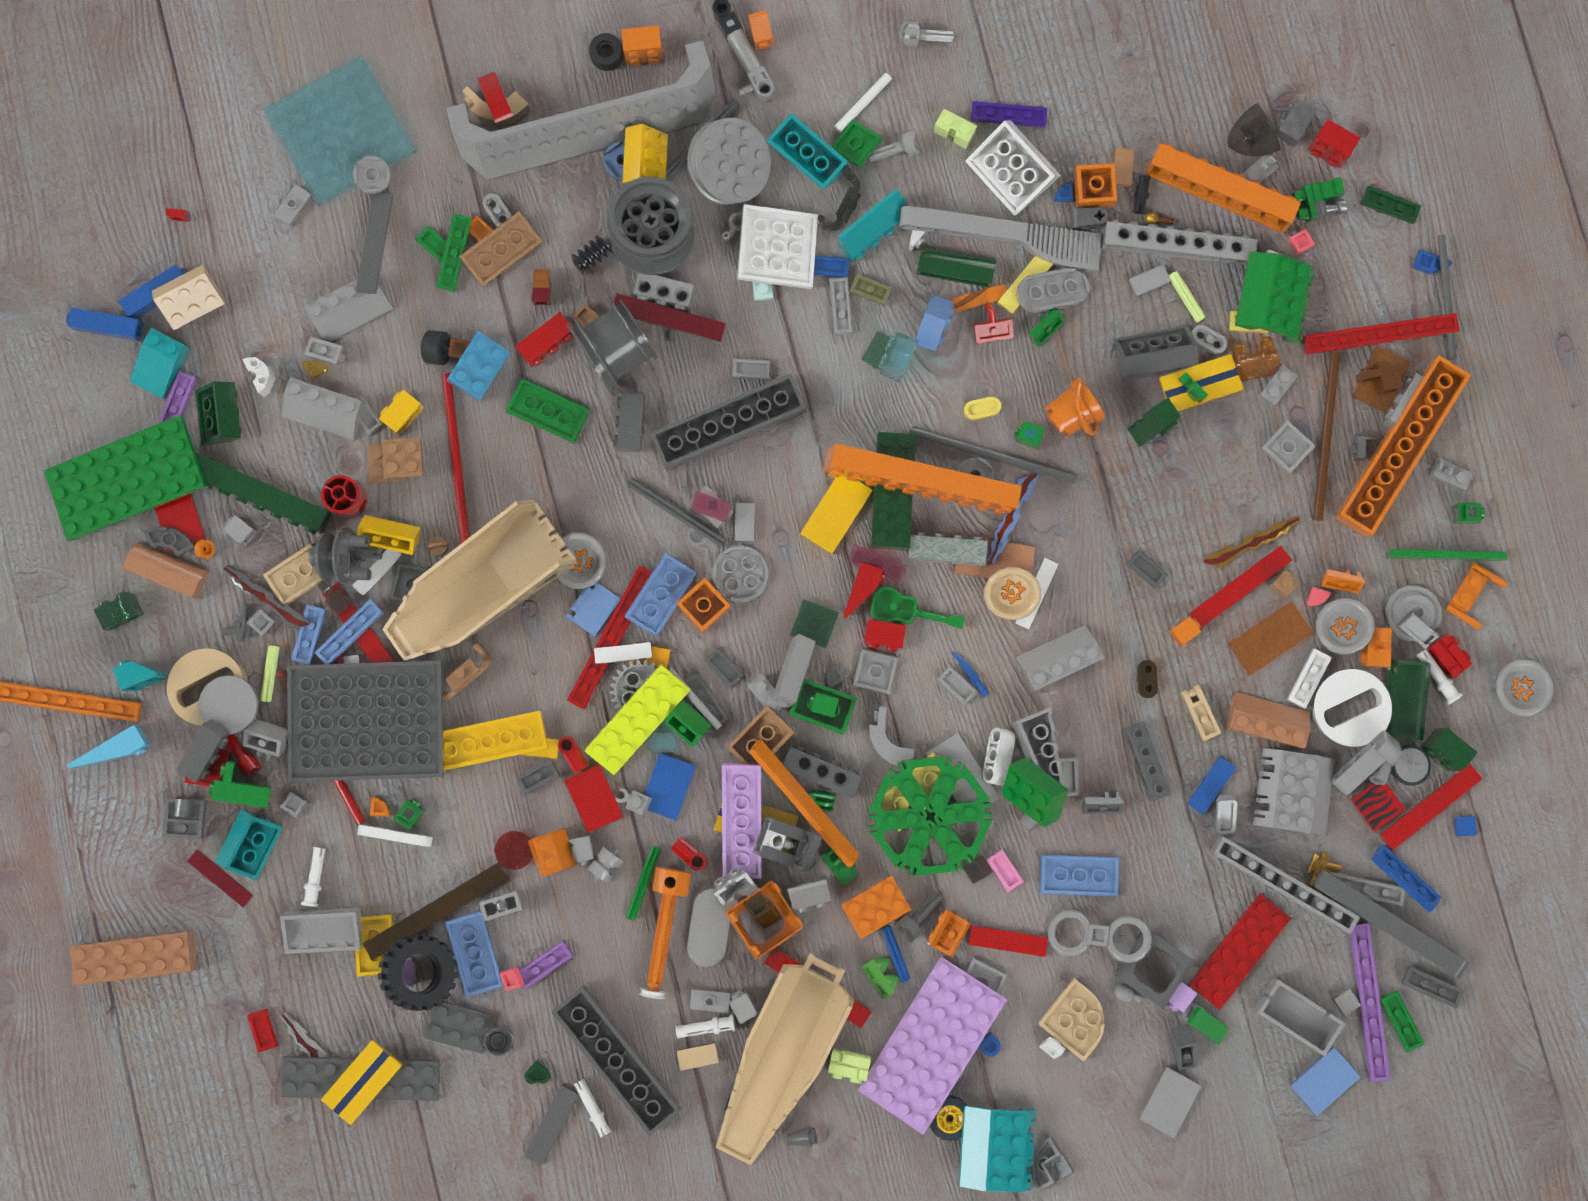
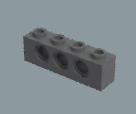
M1142 721L1122 728L1149 801H1155L1171 795L1145 722Z
M800 746L790 747L783 763L789 772L854 798L862 778L859 776V771L850 767L848 771L842 769V764L833 760L830 763L823 761L824 757L814 752L812 756L806 754V749ZM800 759H809V768L802 769L799 766ZM820 765H824L828 769V773L824 777L817 774V768ZM837 773H843L846 776L843 784L836 783L835 775Z

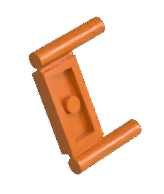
M1473 562L1445 610L1479 630L1482 627V623L1466 613L1470 610L1488 579L1502 588H1505L1508 582L1480 564Z

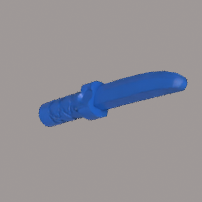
M953 652L952 656L970 677L969 681L977 687L984 698L989 695V691L979 679L980 676L973 671L960 655Z

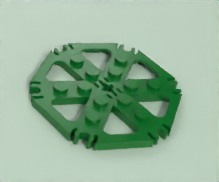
M947 755L902 760L906 768L903 767L902 763L898 762L900 770L894 772L890 768L889 772L893 777H890L886 771L868 810V813H876V815H868V819L876 820L874 825H869V829L875 830L870 831V833L896 868L900 861V871H902L905 865L910 867L908 870L909 875L913 873L914 868H916L914 876L957 872L958 869L954 865L956 863L962 870L961 861L966 859L969 863H972L968 854L975 860L993 821V818H990L993 816V813L985 812V808L991 807L992 803H983L987 800L991 801V799L965 764L959 770L962 767V762L959 761L956 766H952V757H949L947 764H945ZM937 766L940 769L929 795L926 794L913 776L915 768ZM961 778L966 779L977 794L975 801L948 803L957 781ZM896 786L911 807L883 810L881 803L888 788ZM924 808H926L927 811H929L930 813L935 812L933 816L936 824L930 818L927 820L925 819L927 817V812ZM978 822L980 829L973 844L966 847L949 824ZM913 828L901 854L895 853L884 839L886 831ZM932 836L948 856V862L944 865L924 866L921 863Z

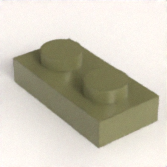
M856 274L850 293L885 306L892 287Z

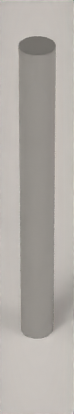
M671 667V668L669 669V671H671V672H672L675 676H677L682 682H684V680H683V679L677 674V672ZM690 690L686 696L712 726L718 730L722 724L697 695Z

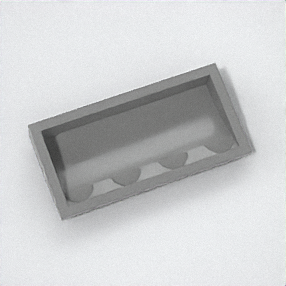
M360 907L284 912L280 916L285 954L361 950Z

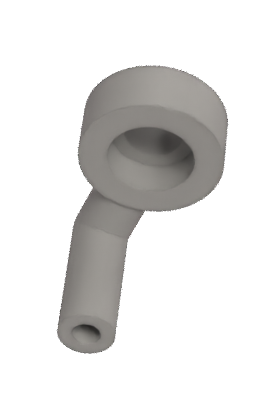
M735 212L730 216V228L722 234L725 241H730L736 232H741V225L737 226L735 224L737 219L742 220L741 212Z

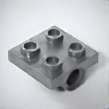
M166 798L162 837L203 839L207 800Z

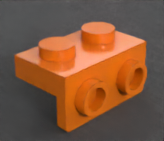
M945 910L939 916L938 925L935 930H932L928 937V945L953 958L971 923Z

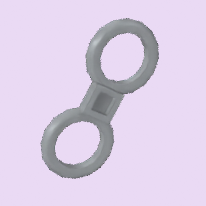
M1064 910L1055 915L1048 927V940L1052 948L1065 956H1077L1085 952L1090 945L1107 947L1109 953L1116 960L1132 963L1144 958L1152 944V935L1147 924L1140 918L1133 916L1120 917L1113 921L1110 926L1092 925L1089 918L1082 912ZM1067 918L1078 919L1085 928L1084 940L1074 948L1063 947L1056 938L1057 926ZM1132 924L1141 929L1144 941L1139 951L1126 955L1116 949L1114 935L1119 927Z

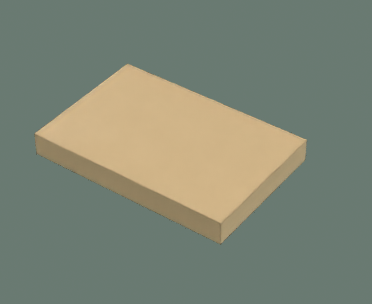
M312 543L263 574L282 606L290 604L325 581L319 577L316 568L310 564L309 551L314 547Z

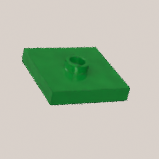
M852 119L832 145V148L849 163L861 169L883 139L880 135Z

